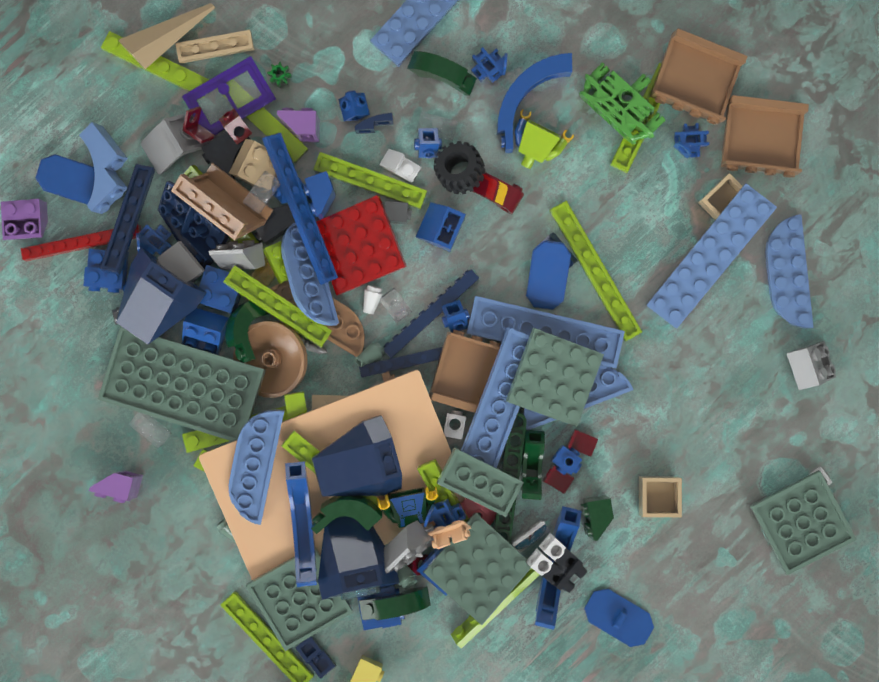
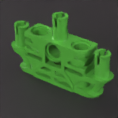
M603 62L590 75L585 74L584 90L580 91L579 95L609 125L633 145L636 144L638 139L655 137L653 133L666 120L663 116L660 117L661 114L657 112L646 125L643 124L644 119L647 120L649 114L652 115L654 113V107L639 94L651 83L648 77L645 78V74H642L631 86L613 70L610 72L607 66L604 67L605 64ZM610 72V76L607 75L606 78H605V81L603 80V81L599 84L598 82H599L607 73ZM592 88L595 92L589 95V90ZM624 95H630L632 99L629 101H625L622 99V97ZM634 129H636L637 131H639L638 134H635V135H632V134H631V132H632Z

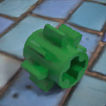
M281 62L276 66L271 64L272 70L267 72L268 76H273L269 80L271 84L276 82L278 87L284 83L288 85L287 79L292 78L290 73H286L289 71V66L283 67ZM279 72H282L283 74H281L280 77L277 78L276 75H279Z

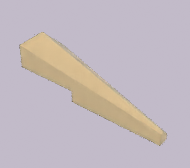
M209 3L121 38L118 41L145 70L215 9V6Z

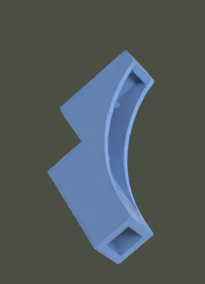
M91 122L79 135L90 151L95 172L94 188L87 206L92 212L103 214L128 189L115 172L123 166V163L128 158L103 126Z

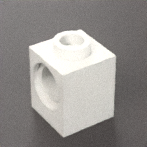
M451 410V414L447 413L444 427L445 437L463 438L466 416H462L463 412ZM452 419L460 421V427L456 430L451 429L449 426Z

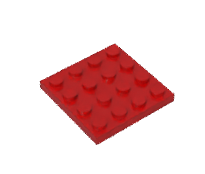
M379 195L316 221L338 276L337 279L331 281L336 295H341L407 267Z

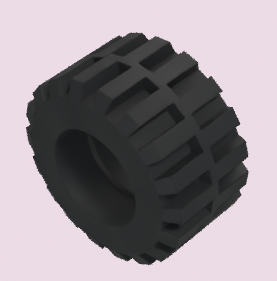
M457 141L456 144L451 142L449 143L450 146L442 147L443 151H439L437 153L438 158L434 159V171L442 186L450 193L453 191L454 194H459V192L466 194L468 190L470 192L474 191L473 187L476 186L478 188L480 185L479 181L484 179L482 174H485V164L478 150L473 145L470 146L468 142L462 144L461 141ZM468 162V166L463 172L459 174L451 173L452 168L456 164Z

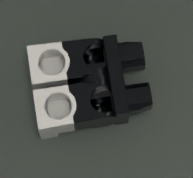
M549 533L539 547L554 562L539 549H536L527 559L526 563L560 591L563 589L570 593L575 587V584L570 580L571 577L575 574L581 579L587 573V570L582 565L583 562Z

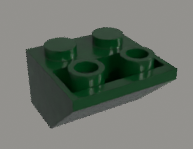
M606 495L583 498V504H580L582 515L586 517V523H583L585 535L587 534L593 541L599 540L614 519L611 498Z

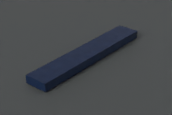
M135 164L100 267L102 271L121 274L155 173L154 167Z

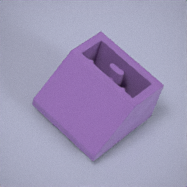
M293 108L277 110V115L282 124L299 141L320 142V119L317 112L313 111L312 108H302L301 111H294Z
M41 199L1 201L3 240L42 238L48 222L47 202Z
M125 470L116 472L91 486L89 491L95 492L94 496L101 498L110 496L114 497L113 501L125 503V501L137 498L143 475Z

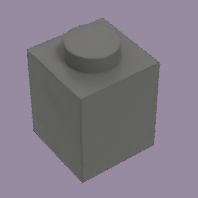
M385 201V212L390 223L407 225V220H411L412 209L408 208V203Z

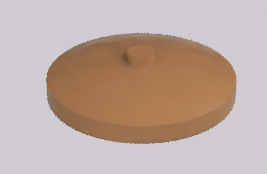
M262 321L249 326L248 338L256 359L245 363L266 370L258 395L276 398L290 393L301 383L307 370V352L302 339L291 327L278 321ZM234 347L233 360L239 361L236 357V349Z

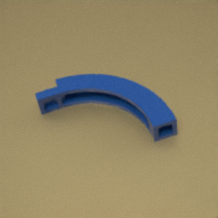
M572 53L559 54L542 59L527 68L512 83L503 99L497 122V135L504 134V136H501V148L505 147V153L513 152V121L521 101L532 89L546 81L570 77L572 74Z
M305 461L285 463L294 539L297 587L317 585L314 531L311 529L313 518Z
M562 506L553 536L571 551L580 527L582 511ZM547 555V557L554 562V560ZM542 577L534 625L554 630L561 591L544 577Z

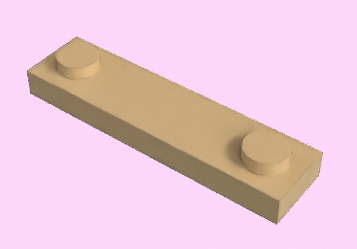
M250 30L175 43L180 64L254 50Z

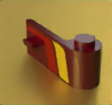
M486 172L482 174L484 176L483 181H479V187H473L474 191L472 192L495 203L503 211L513 214L524 196L523 189L516 184L510 185Z

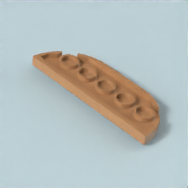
M289 281L276 284L270 288L298 307L292 296ZM333 298L339 324L336 326L324 325L332 330L327 339L357 357L363 352L365 344L362 323L350 308Z

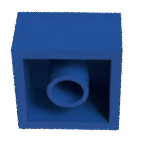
M206 265L199 288L206 292V295L200 304L232 314L238 307L241 294L223 283L230 272Z

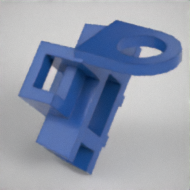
M482 47L479 54L472 56V60L476 63V66L471 69L472 73L480 82L487 77L494 83L506 73L508 53H504V56L501 58L497 48L488 54Z
M695 123L694 126L684 124L682 127L683 132L674 133V147L684 155V158L700 157V147L710 145L707 142L706 136L709 134V131H699V123Z
M147 224L139 233H136L137 253L141 248H144L152 255L155 252L160 255L172 247L167 241L172 234L161 224L155 230Z
M448 499L432 504L423 527H427L428 523L432 521L435 523L434 529L440 526L445 527L454 521L464 520L466 514L460 503L451 506Z

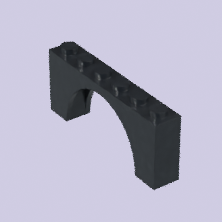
M238 126L234 129L235 136H242L244 134L243 127ZM226 131L201 147L204 151L202 156L207 164L214 163L235 180V176L229 174L245 139L236 144ZM288 204L272 208L273 212L266 223L255 229L257 232L254 234L260 243L270 244L282 236L295 223Z

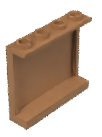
M678 28L671 35L650 97L654 98L657 103H667L672 105V108L675 110H685L690 112L689 114L693 117H703L711 124H719L726 120V117H724L725 110L740 67L746 63L748 56Z
M733 95L729 99L727 106L721 167H727L726 170L729 171L745 169L747 173L762 171L765 175H776V173L783 174V177L793 178L801 173L802 169H799L804 114L808 112L809 104Z
M211 163L206 173L194 178L181 174L171 190L233 240L263 226L273 212L272 208L214 163Z
M453 330V333L447 332L429 397L432 401L475 413L501 343L490 341L489 344L484 343L481 337L472 335L471 338L464 337V332Z

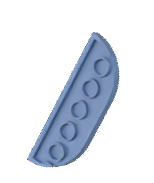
M800 214L780 222L768 237L765 257L769 295L777 314L789 322V324L800 328H814L802 216Z
M293 223L284 233L281 253L294 301L298 308L311 320L322 325L336 326L339 324L329 283L320 285L297 225Z
M600 365L584 409L634 389L622 373L610 367ZM526 408L523 411L527 421L526 430L556 420Z
M267 410L252 417L243 426L236 444L228 485L230 500L242 517L258 525H261L284 410Z

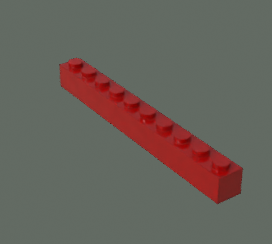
M137 224L133 239L136 238V233L142 230L139 224ZM113 229L20 248L22 259L24 261H32L107 245Z

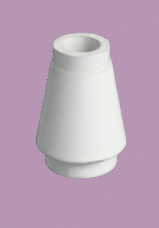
M367 285V289H364L363 312L374 314L383 295L381 293L382 288Z

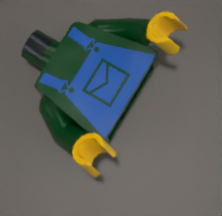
M422 487L385 495V500L381 501L379 498L376 500L378 507L383 511L384 515L392 523H397L399 528H403L417 520L420 524L425 523L428 512L438 497L437 487H435L434 491H428V487L425 489Z

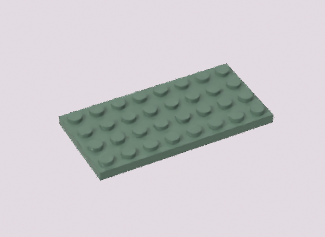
M120 326L98 400L229 441L238 440L243 426L252 417L266 370L160 337L147 345Z

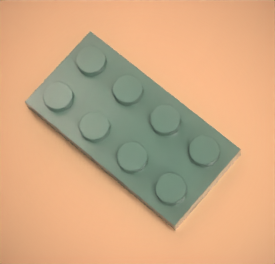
M454 447L436 483L506 517L524 482Z

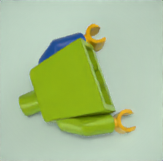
M522 109L515 129V141L519 147L518 151L525 155L521 165L531 169L535 160L543 163L544 160L550 161L559 156L567 146V143L573 139L574 135L567 138L565 136L567 130L560 135L530 120L531 111L528 116H523L524 109Z

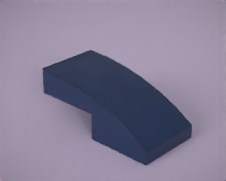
M380 114L361 121L355 125L356 134L375 133V126L393 125V114Z
M312 636L296 647L306 663L310 664L320 679L337 666Z

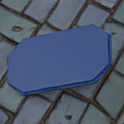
M53 154L41 159L35 178L43 191L88 205L94 188L95 172L93 166Z
M544 240L533 249L526 297L534 308L553 310L564 301L571 253L562 242Z
M610 589L594 591L584 607L589 623L629 647L644 645L654 629L650 613Z

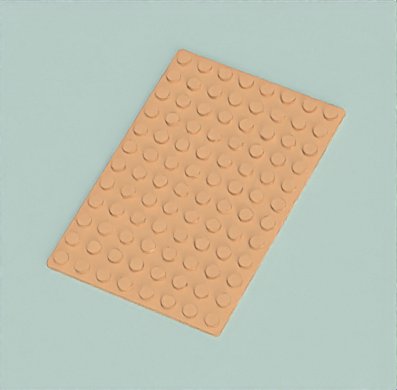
M413 370L283 421L261 525L252 523L242 517L230 500L228 485L237 440L204 452L199 456V460L252 580L295 556L285 463L300 461L281 446L294 430L321 452L360 422L381 415L392 436L402 472V489L395 492L422 487L425 489L427 486L417 468L431 460L436 459L443 471L452 452L419 370ZM306 467L312 518H314L321 512V504L334 496H322L316 474ZM455 493L461 504L465 497ZM385 495L376 496L381 501L386 499ZM383 512L382 518L373 525L384 545L389 544L405 528H399L397 523H392ZM434 521L428 523V525L431 523L433 526L435 525ZM324 528L318 534L314 532L315 547L320 555Z

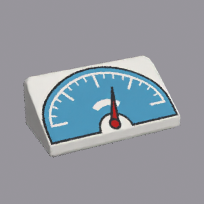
M540 519L513 539L511 543L521 553L550 530L544 521Z

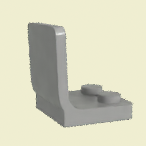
M186 114L163 119L141 142L143 150L158 174L165 173L181 156L202 150L201 147L210 142L209 140L200 143L182 131ZM191 115L189 122L194 119L193 115Z

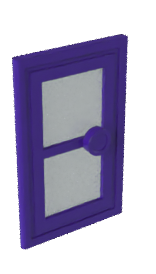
M251 56L182 96L189 110L198 106L202 108L198 124L214 135L225 130L219 118L233 108L241 119H244L276 100Z

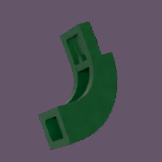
M414 51L407 69L420 77L442 81L467 96H470L477 80L476 77L467 72L468 69L447 58L428 52Z
M250 300L242 303L232 312L225 331L227 347L235 346L236 357L242 363L256 359L248 338L250 324L254 319L269 314Z
M525 431L521 481L524 482L521 487L522 499L541 500L542 463L545 448V431Z
M334 496L321 504V512L312 519L311 529L318 534L335 518L347 516L356 519L368 531L382 518L383 511L363 496Z
M427 586L410 588L390 596L359 600L362 620H383L400 617L431 606Z

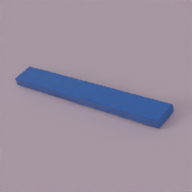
M281 133L262 138L320 285L337 279V273Z

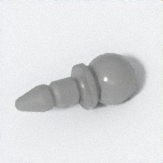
M300 336L306 350L318 354L327 353V350L323 347L320 348L317 345L309 344V340L305 341Z

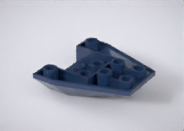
M167 181L157 210L177 242L181 241L205 270L206 265L210 266L214 262L209 255V250L216 249V245L226 244L229 236L174 194L171 190L175 183Z
M141 248L131 263L116 323L149 345L194 311L206 295V292L192 282L186 283L157 263L158 258L144 248Z
M381 415L360 422L311 458L322 496H384L402 489V472L395 446Z
M342 516L335 518L324 527L318 584L322 600L339 597L344 593L376 586L381 588L400 583L398 573L395 570L389 573L385 571V545L374 526L367 531L356 519Z

